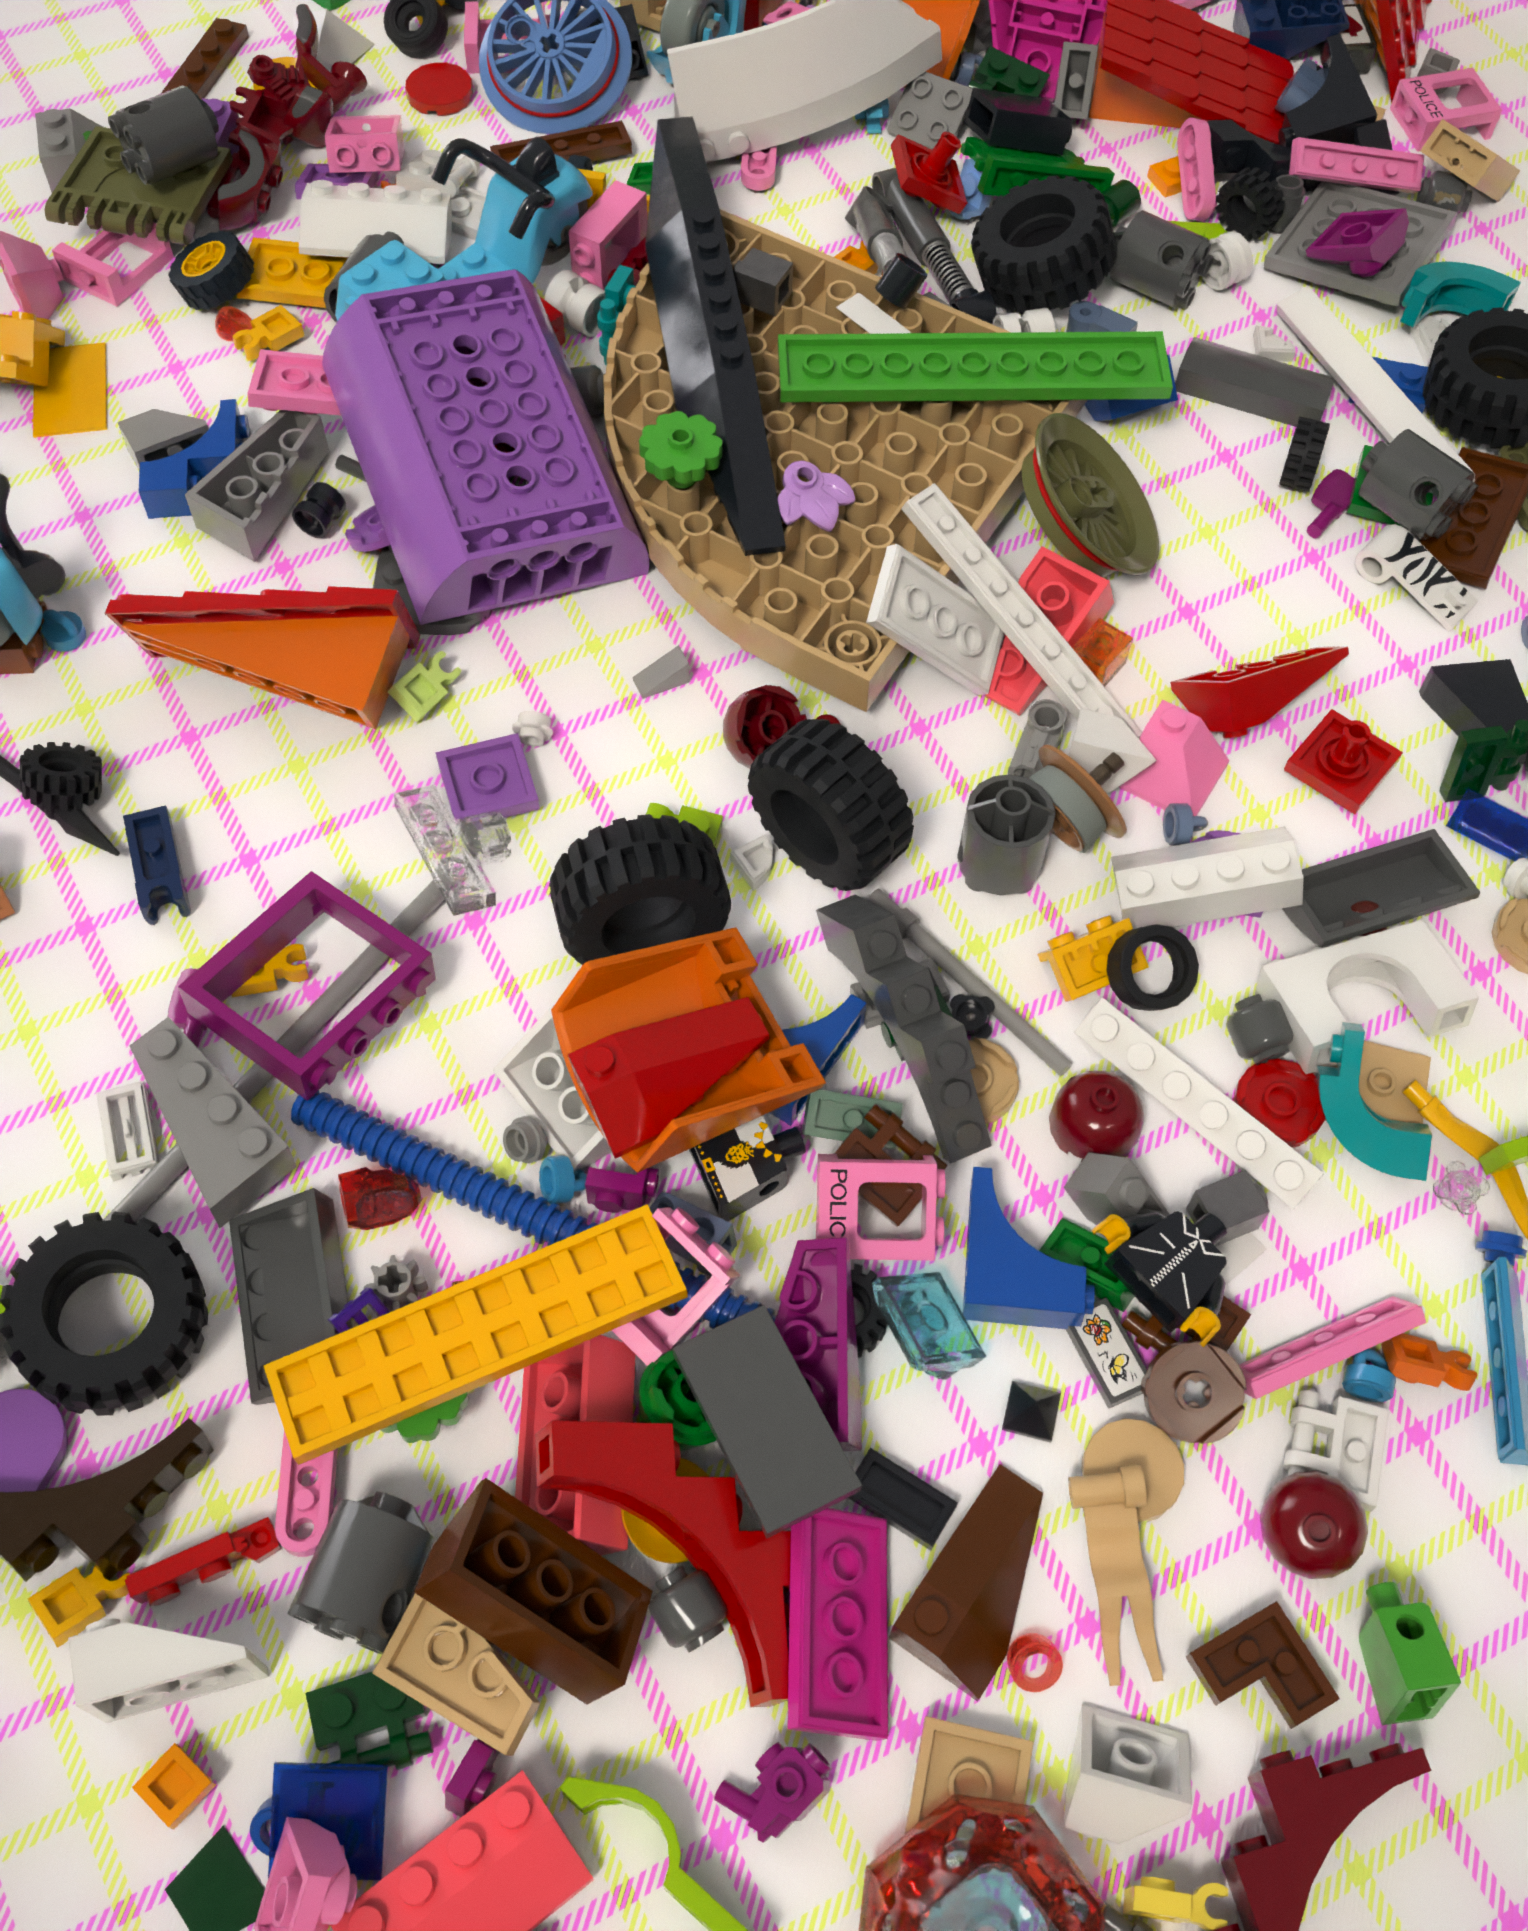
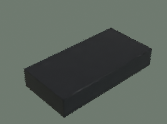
M870 1448L855 1472L862 1484V1489L848 1498L875 1516L887 1519L888 1524L931 1551L954 1513L958 1502Z

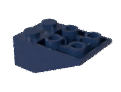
M1237 0L1232 27L1234 33L1249 38V44L1289 59L1326 40L1327 37L1348 29L1350 23L1342 0Z

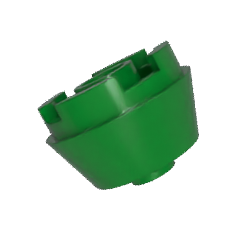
M673 1350L665 1353L654 1363L651 1362L640 1380L638 1412L640 1423H673L674 1440L679 1444L680 1451L690 1450L716 1441L673 1356Z

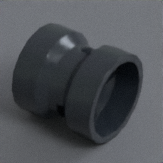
M317 482L307 492V500L299 502L294 508L292 518L296 525L309 536L323 538L330 531L332 520L340 518L347 505L343 496L329 484Z

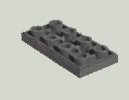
M765 1305L673 1347V1356L766 1539L861 1491L862 1484Z

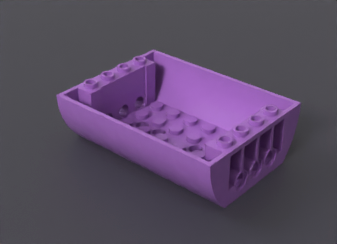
M516 269L367 293L362 294L348 307L337 321L326 342L322 366L421 625L648 574L649 555L539 294L533 284ZM480 378L487 382L488 385L477 387L470 384L468 380ZM507 443L514 447L515 450L504 453L497 450L495 445ZM520 476L527 480L528 484L516 486L510 483L508 478Z

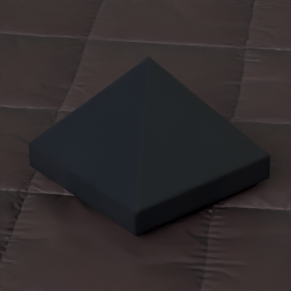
M1012 1381L1002 1430L1051 1443L1061 1393Z

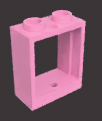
M401 115L331 117L324 135L329 173L401 171L405 152ZM363 124H369L371 129L365 131L362 127Z
M615 180L569 230V243L573 272L585 278L589 283L605 290L610 272L617 268L627 257L631 248L636 247L646 236L648 221L646 192ZM611 240V244L605 249L606 244Z

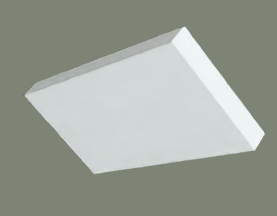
M899 544L887 546L866 623L976 695L988 694L1004 632L975 597Z

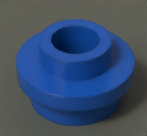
M1483 1231L1482 1241H1477L1475 1250L1485 1253L1484 1261L1493 1263L1500 1256L1507 1257L1511 1266H1514L1515 1258L1525 1259L1527 1250L1522 1248L1523 1237L1505 1232Z

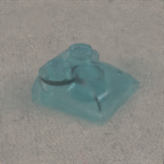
M940 1272L878 1277L872 1282L874 1299L911 1368L924 1371L926 1374L938 1379L946 1380L960 1369L974 1367L987 1357Z

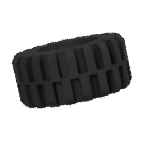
M1057 175L1047 176L1046 180L1040 181L1036 178L1029 180L1028 184L1019 187L1017 185L1009 189V193L1005 196H998L993 200L992 207H986L982 212L979 221L975 225L971 241L972 252L984 291H988L994 303L1001 306V308L1012 313L1017 310L1022 315L1026 310L1045 307L1049 310L1056 308L1062 310L1070 307V303L1075 300L1082 301L1088 297L1091 289L1096 290L1103 283L1104 276H1108L1117 254L1116 239L1105 197L1090 183L1084 180L1079 182L1077 178L1066 176L1065 179H1060Z
M1503 307L1492 308L1489 312H1484L1482 309L1474 311L1468 315V318L1462 316L1452 322L1451 325L1441 332L1438 341L1435 342L1423 386V397L1430 415H1434L1435 422L1441 428L1447 427L1450 435L1457 439L1463 437L1468 439L1469 444L1479 446L1482 443L1490 445V448L1501 449L1507 445H1510L1511 449L1519 448L1528 442V314L1524 313L1525 310L1514 308L1513 311H1504Z
M808 719L798 722L754 759L750 767L747 785L749 794L753 796L751 803L755 812L759 813L761 817L760 822L764 829L773 836L774 843L779 849H783L789 855V859L796 866H801L806 870L808 876L814 880L820 879L823 885L830 888L837 887L841 891L862 889L909 847L914 825H912L914 819L913 812L907 806L908 797L905 790L900 789L896 782L898 778L892 769H887L881 761L883 758L875 750L871 751L865 745V740L857 734L851 735L847 732L846 727L838 723L830 724V721L825 719Z
M650 814L638 815L637 819L626 821L625 817L613 820V825L605 828L598 826L589 831L588 837L585 839L578 838L569 846L568 853L561 855L550 877V896L563 946L567 953L581 965L590 960L722 931L731 911L730 892L716 847H714L711 838L695 825L685 820L679 823V820L672 816L662 815L658 819L653 818Z
M116 1211L112 1213L111 1220L104 1221L99 1212L83 1214V1224L72 1227L67 1219L53 1226L57 1232L55 1236L47 1241L38 1236L28 1245L33 1253L27 1261L21 1258H17L9 1271L14 1277L15 1282L13 1286H3L0 1296V1302L6 1308L5 1313L0 1314V1332L6 1338L3 1346L9 1359L18 1368V1372L41 1396L51 1403L59 1402L68 1411L83 1414L86 1409H90L97 1416H108L114 1414V1408L124 1406L128 1412L144 1407L143 1398L154 1393L157 1399L168 1393L171 1389L167 1383L175 1375L183 1379L192 1366L188 1359L192 1353H200L205 1340L201 1333L202 1327L208 1325V1309L204 1300L206 1293L189 1253L183 1250L180 1241L172 1233H162L156 1222L143 1217L136 1223L129 1213ZM110 1273H125L141 1278L152 1292L154 1308L147 1326L134 1341L118 1351L98 1356L77 1354L64 1344L58 1331L59 1318L66 1301L77 1288L95 1277Z

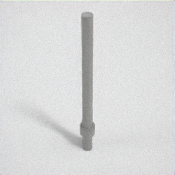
M879 888L869 896V902L895 914L902 939H910L929 958H933L934 962L971 996L978 998L989 997L995 1006L991 1014L1060 1077L1070 1069L1073 1063L919 925L920 919L907 907L900 908Z

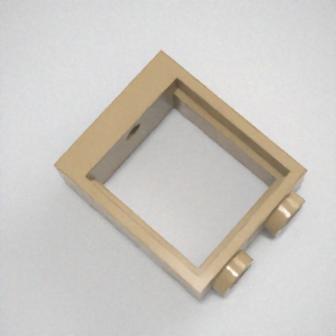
M1444 119L1439 122L1420 150V152L1497 202L1500 201L1521 171Z

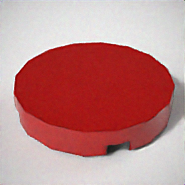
M446 62L430 63L420 66L410 73L406 79L405 90L407 100L411 107L424 114H428V110L436 111L437 115L446 116L457 113L468 106L471 101L470 96L473 94V85L468 72L460 66Z
M1271 1059L1257 1066L1255 1064L1246 1070L1235 1087L1233 1101L1290 1147H1297L1311 1140L1326 1120L1320 1101L1316 1076L1313 1073L1305 1074L1296 1062Z

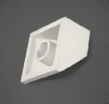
M1082 1704L1065 1791L1064 1828L1079 1832L1088 1838H1100L1121 1844L1189 1815L1192 1807L1188 1734Z

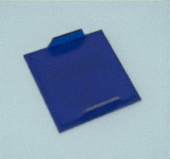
M275 1762L273 1770L268 1878L286 1818L292 1817L309 1819L328 1831L334 1832L340 1845L344 1847L350 1874H355L357 1880L380 1881L383 1871L388 1765Z

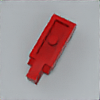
M266 1517L233 1533L228 1531L132 1573L126 1576L125 1583L130 1598L140 1604L148 1601L149 1606L153 1607L181 1594L179 1587L198 1578H200L201 1583L217 1580L232 1571L231 1563L244 1558L260 1563L282 1548L277 1540L275 1527L271 1519Z

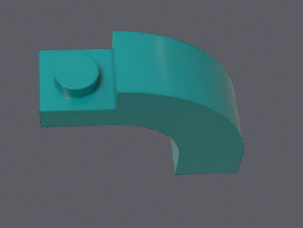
M1448 261L1426 264L1416 269L1409 290L1402 301L1405 311L1400 322L1413 328L1429 313L1442 310L1454 311L1465 315L1481 309L1484 312H1489L1492 308L1503 307L1504 311H1508L1522 282L1495 270L1474 264Z
M1342 1022L1341 1035L1332 1034L1329 1062L1337 1063V1068L1317 1066L1318 1092L1327 1123L1333 1134L1347 1151L1369 1167L1396 1177L1426 1181L1432 1142V1133L1428 1124L1385 1118L1374 1112L1364 1102L1359 1092V1076L1365 1031L1362 1024Z

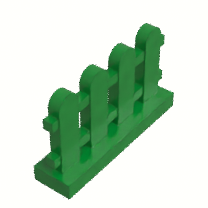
M967 137L965 143H962L960 150L963 155H967L975 161L974 168L977 171H982L977 189L983 195L1005 196L1009 193V189L1017 185L1019 187L1028 184L1029 180L1036 178L1039 181L1046 180L1047 176L1056 175L1060 179L1071 176L1077 178L1079 182L1084 180L1102 193L1111 186L1115 175L1108 167L1085 165V160L1082 157L1076 156L1068 149H1064L1063 155L988 146L979 138Z

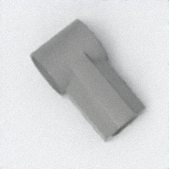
M1043 699L1032 704L1029 709L1026 726L1010 763L1008 774L1029 778L1044 768L1039 758V749L1043 745H1051L1058 748L1061 743L1066 712L1060 703L1050 699Z

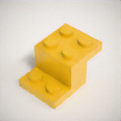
M12 311V316L0 314V383L47 387L49 345L65 346V331L51 326L52 320L38 318L36 314Z

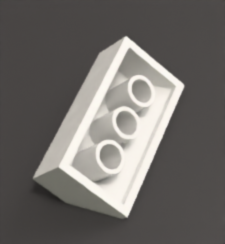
M316 180L312 183H307L301 197L299 254L349 257L360 241L367 235H384L390 231L399 235L406 247L428 263L445 264L452 239L451 193H442L437 188L409 191L399 185H389L381 189L369 188V185L365 183H351L348 186L333 185L332 182L327 180Z
M1285 826L1111 857L1122 919L1129 918L1133 929L1155 924L1174 927L1303 905V874L1295 841Z

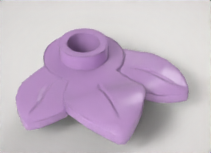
M795 461L787 466L782 479L784 489L777 497L780 516L786 525L792 524L804 516L814 525L827 532H831L836 524L839 506L851 505L855 502L854 492L843 478L833 473H823L818 467L807 461ZM798 476L805 477V478L808 479L809 481H808V482H804V481L800 480V479L798 478Z

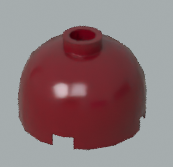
M764 685L742 693L729 705L723 720V739L727 750L738 763L750 769L751 764L758 755L798 722L807 720L806 714H800L799 708L795 704V702L799 701L792 693L780 686Z
M1107 1071L1083 1072L1071 1077L1056 1094L1049 1115L1051 1135L1059 1149L1066 1154L1069 1151L1074 1156L1082 1158V1160L1088 1152L1127 1157L1132 1148L1138 1143L1145 1118L1143 1102L1135 1088L1121 1076Z
M1317 1471L1295 1472L1278 1481L1266 1497L1260 1513L1262 1538L1273 1558L1289 1572L1308 1579L1333 1578L1351 1569L1363 1554L1368 1536L1366 1512L1356 1494L1339 1479Z

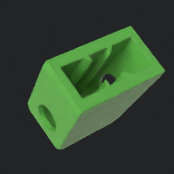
M1394 1582L1373 1585L1366 1590L1373 1613L1359 1633V1643L1381 1724L1390 1725L1432 1719L1459 1687L1461 1680L1431 1609L1422 1602L1404 1605L1398 1586Z

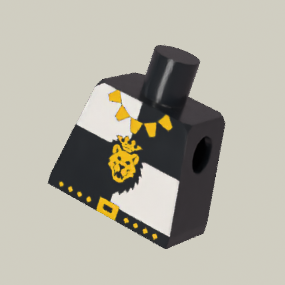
M763 1115L689 1149L717 1216L726 1221L732 1220L783 1190L787 1186L788 1173L785 1161L806 1153L803 1138L797 1127L772 1135Z

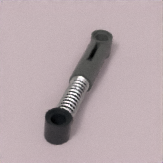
M896 167L875 172L872 176V189L882 194L892 203L893 208L889 213L918 261L929 269L949 305L992 324L997 313L991 294L988 291L978 292L974 289L950 250V241L923 198L919 196L911 197L901 189Z
M864 186L847 212L845 220L858 230L870 259L877 263L882 274L875 286L877 292L892 304L906 309L928 275L921 266L906 257L903 251L902 238L889 213L893 208L892 203L876 190Z

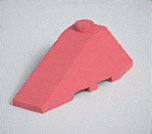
M1041 546L1018 581L1019 585L1075 652L1091 637L1114 604L1109 580ZM1004 635L989 693L985 694V696L1020 716L1047 684L1010 639Z

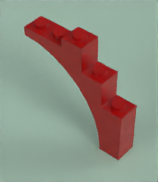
M551 1421L535 1434L537 1488L577 1492L614 1504L650 1524L683 1552L696 1570H702L709 1575L727 1608L726 1617L730 1623L744 1664L750 1707H771L788 1701L789 1653L787 1632L789 1630L790 1610L788 1604L784 1601L783 1594L790 1591L791 1531H781L766 1539L763 1531H739L743 1506L740 1496L736 1494L735 1477H676L680 1464V1447L678 1442L674 1440L673 1423Z

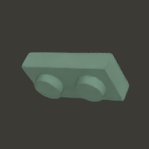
M819 1089L807 1095L801 1135L844 1141L852 1130L857 1128L870 1139L877 1131L864 1118L871 1107L876 1103L889 1115L894 1112L901 1118L903 1103ZM889 1140L883 1148L896 1150V1145Z

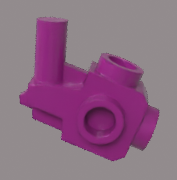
M777 1742L755 1764V1767L760 1772L756 1778L761 1785L751 1795L729 1781L723 1780L715 1793L714 1800L749 1822L748 1826L757 1831L758 1840L765 1843L771 1836L779 1838L794 1821H802L830 1792V1780L826 1775L832 1767L821 1752L810 1743L802 1749L796 1747L784 1748Z

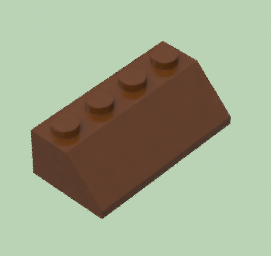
M485 1478L477 1485L433 1545L414 1593L588 1705L625 1685L653 1591Z

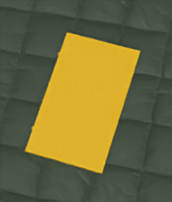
M105 342L49 348L47 387L34 386L32 422L34 438L107 430Z

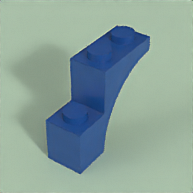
M236 399L220 400V408L214 423L198 441L188 448L162 459L140 462L138 492L148 519L192 516L184 494L244 442L245 438L250 437L247 415H240Z

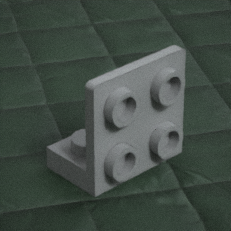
M924 72L906 85L887 128L889 135L894 137L898 134L930 149L934 148L944 131L957 136L966 117L973 89Z

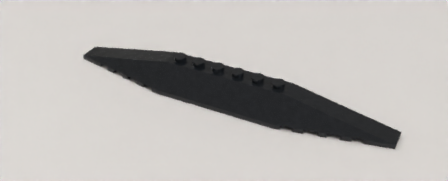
M693 116L658 119L645 249L676 411L684 412L688 418L693 415H703L707 421H711L716 425V436L722 439V457L719 460L717 469L705 470V473L709 474L714 484V492L720 504L723 503L727 511V519L744 555L785 552L786 544L754 364L720 209Z

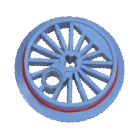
M508 0L504 3L484 34L479 53V71L487 97L494 108L506 120L521 129L550 135L588 127L602 118L615 105L622 95L630 76L632 46L623 19L607 0H562L569 1V4L561 19V0ZM552 1L549 27L541 2ZM535 5L540 23L533 21L524 10ZM581 6L587 8L574 20ZM597 18L601 21V24L587 28ZM504 33L507 39H501ZM528 36L526 39L519 41L521 37ZM498 53H513L498 59ZM573 66L580 68V72L578 73ZM517 68L505 79L500 75L503 72ZM564 72L574 81L570 91H568L565 82ZM556 75L563 97L551 99L553 77ZM544 76L542 98H533V95ZM528 78L521 93L516 91L515 88Z

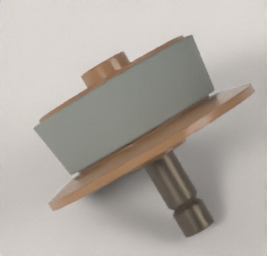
M1043 745L1039 749L1038 754L1044 768L1028 779L1042 786L1053 801L1056 814L1051 833L1056 835L1066 845L1081 853H1086L1103 832L1115 838H1122L1127 832L1125 821L1113 801L1101 787L1112 774H1115L1124 765L1120 756L1112 752L1103 760V764H1099L1088 773L1061 750L1051 745Z

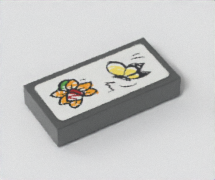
M1106 1297L1094 1303L1093 1314L1084 1315L1081 1327L1068 1326V1329L1065 1330L1106 1406L1110 1409L1143 1394L1141 1391V1381L1147 1369Z

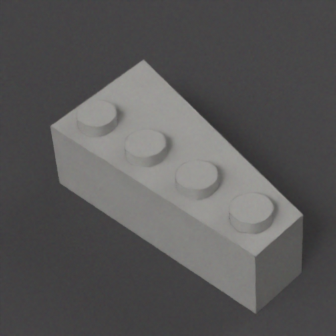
M280 410L184 495L196 528L255 562L329 452L321 416L316 413L305 414L298 411Z
M169 1017L129 1045L219 1228L223 1227L296 1168L290 1148Z

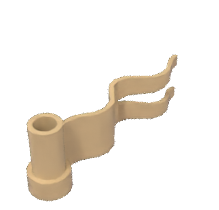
M1140 1464L1119 1466L1118 1472L1068 1477L1072 1509L1083 1508L1089 1559L1098 1597L1101 1639L1109 1685H1121L1119 1639L1122 1597L1124 1596L1128 1598L1135 1632L1152 1682L1163 1681L1155 1639L1152 1595L1141 1551L1136 1508L1147 1506L1146 1486L1142 1467Z

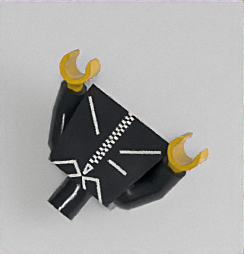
M1175 1211L1167 1217L1158 1212L1124 1217L1110 1214L1091 1230L1094 1235L1101 1233L1107 1238L1109 1245L1104 1248L1107 1254L1117 1249L1104 1265L1170 1333L1183 1323L1180 1326V1330L1184 1333L1189 1328L1195 1330L1201 1337L1199 1345L1204 1347L1220 1330L1221 1323L1218 1318L1221 1312L1226 1284L1220 1272L1227 1264V1259L1215 1245L1226 1236L1227 1230L1217 1216L1212 1213H1205L1193 1224L1179 1211Z

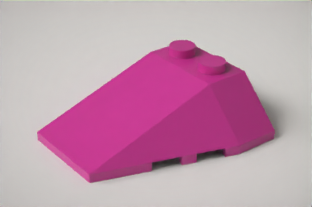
M989 0L993 48L1050 74L1040 98H1046L1054 102L1064 41L1098 45L1107 0Z

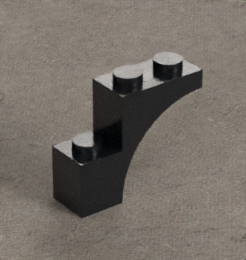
M1232 119L1205 120L1209 124L1211 132L1214 174L1238 173L1245 168L1250 167V170L1256 167L1260 168V175L1265 171L1271 174L1268 178L1270 182L1278 176L1289 175L1292 148L1264 140L1243 129ZM1302 179L1306 192H1314L1322 182Z

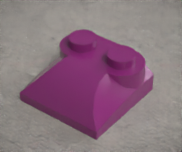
M1406 208L1341 213L1306 249L1307 257L1330 264L1349 265L1351 273L1359 274L1361 277L1375 275L1405 243V235L1409 224Z

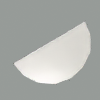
M1427 315L1413 328L1408 326L1426 367H1429L1435 342L1438 341L1441 332L1450 325L1443 317L1439 321L1435 317Z

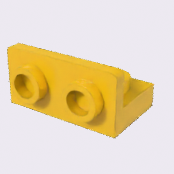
M1111 915L1099 918L1086 924L1087 933L1076 938L1072 931L1059 935L1047 941L1050 949L1037 954L1040 962L1049 960L1065 1002L1075 1000L1110 984L1106 971L1108 954L1115 941L1128 930L1133 929L1129 918L1114 922ZM1141 946L1137 947L1132 957V974L1149 967Z

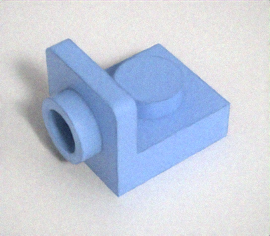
M966 159L964 161L960 174L967 205L960 215L951 211L952 216L961 220H969L971 217L980 216L986 207H989L992 195H983L977 189L982 171H977L974 168L975 161L973 159Z

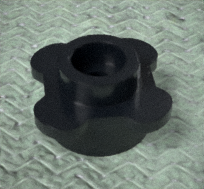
M963 994L954 996L950 1001L953 1018L964 1024L968 1036L988 1039L992 1034L989 1018L995 1009L994 1002L986 996L981 998L965 996ZM974 1014L975 1019L968 1021L967 1015Z

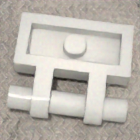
M1301 1390L1298 1407L1292 1408L1290 1426L1294 1428L1291 1450L1286 1451L1283 1468L1288 1471V1476L1295 1472L1317 1471L1337 1478L1356 1494L1365 1511L1372 1512L1377 1507L1389 1409L1338 1396L1333 1402L1331 1414L1318 1410L1319 1393L1311 1390ZM1315 1432L1329 1435L1326 1457L1312 1454Z

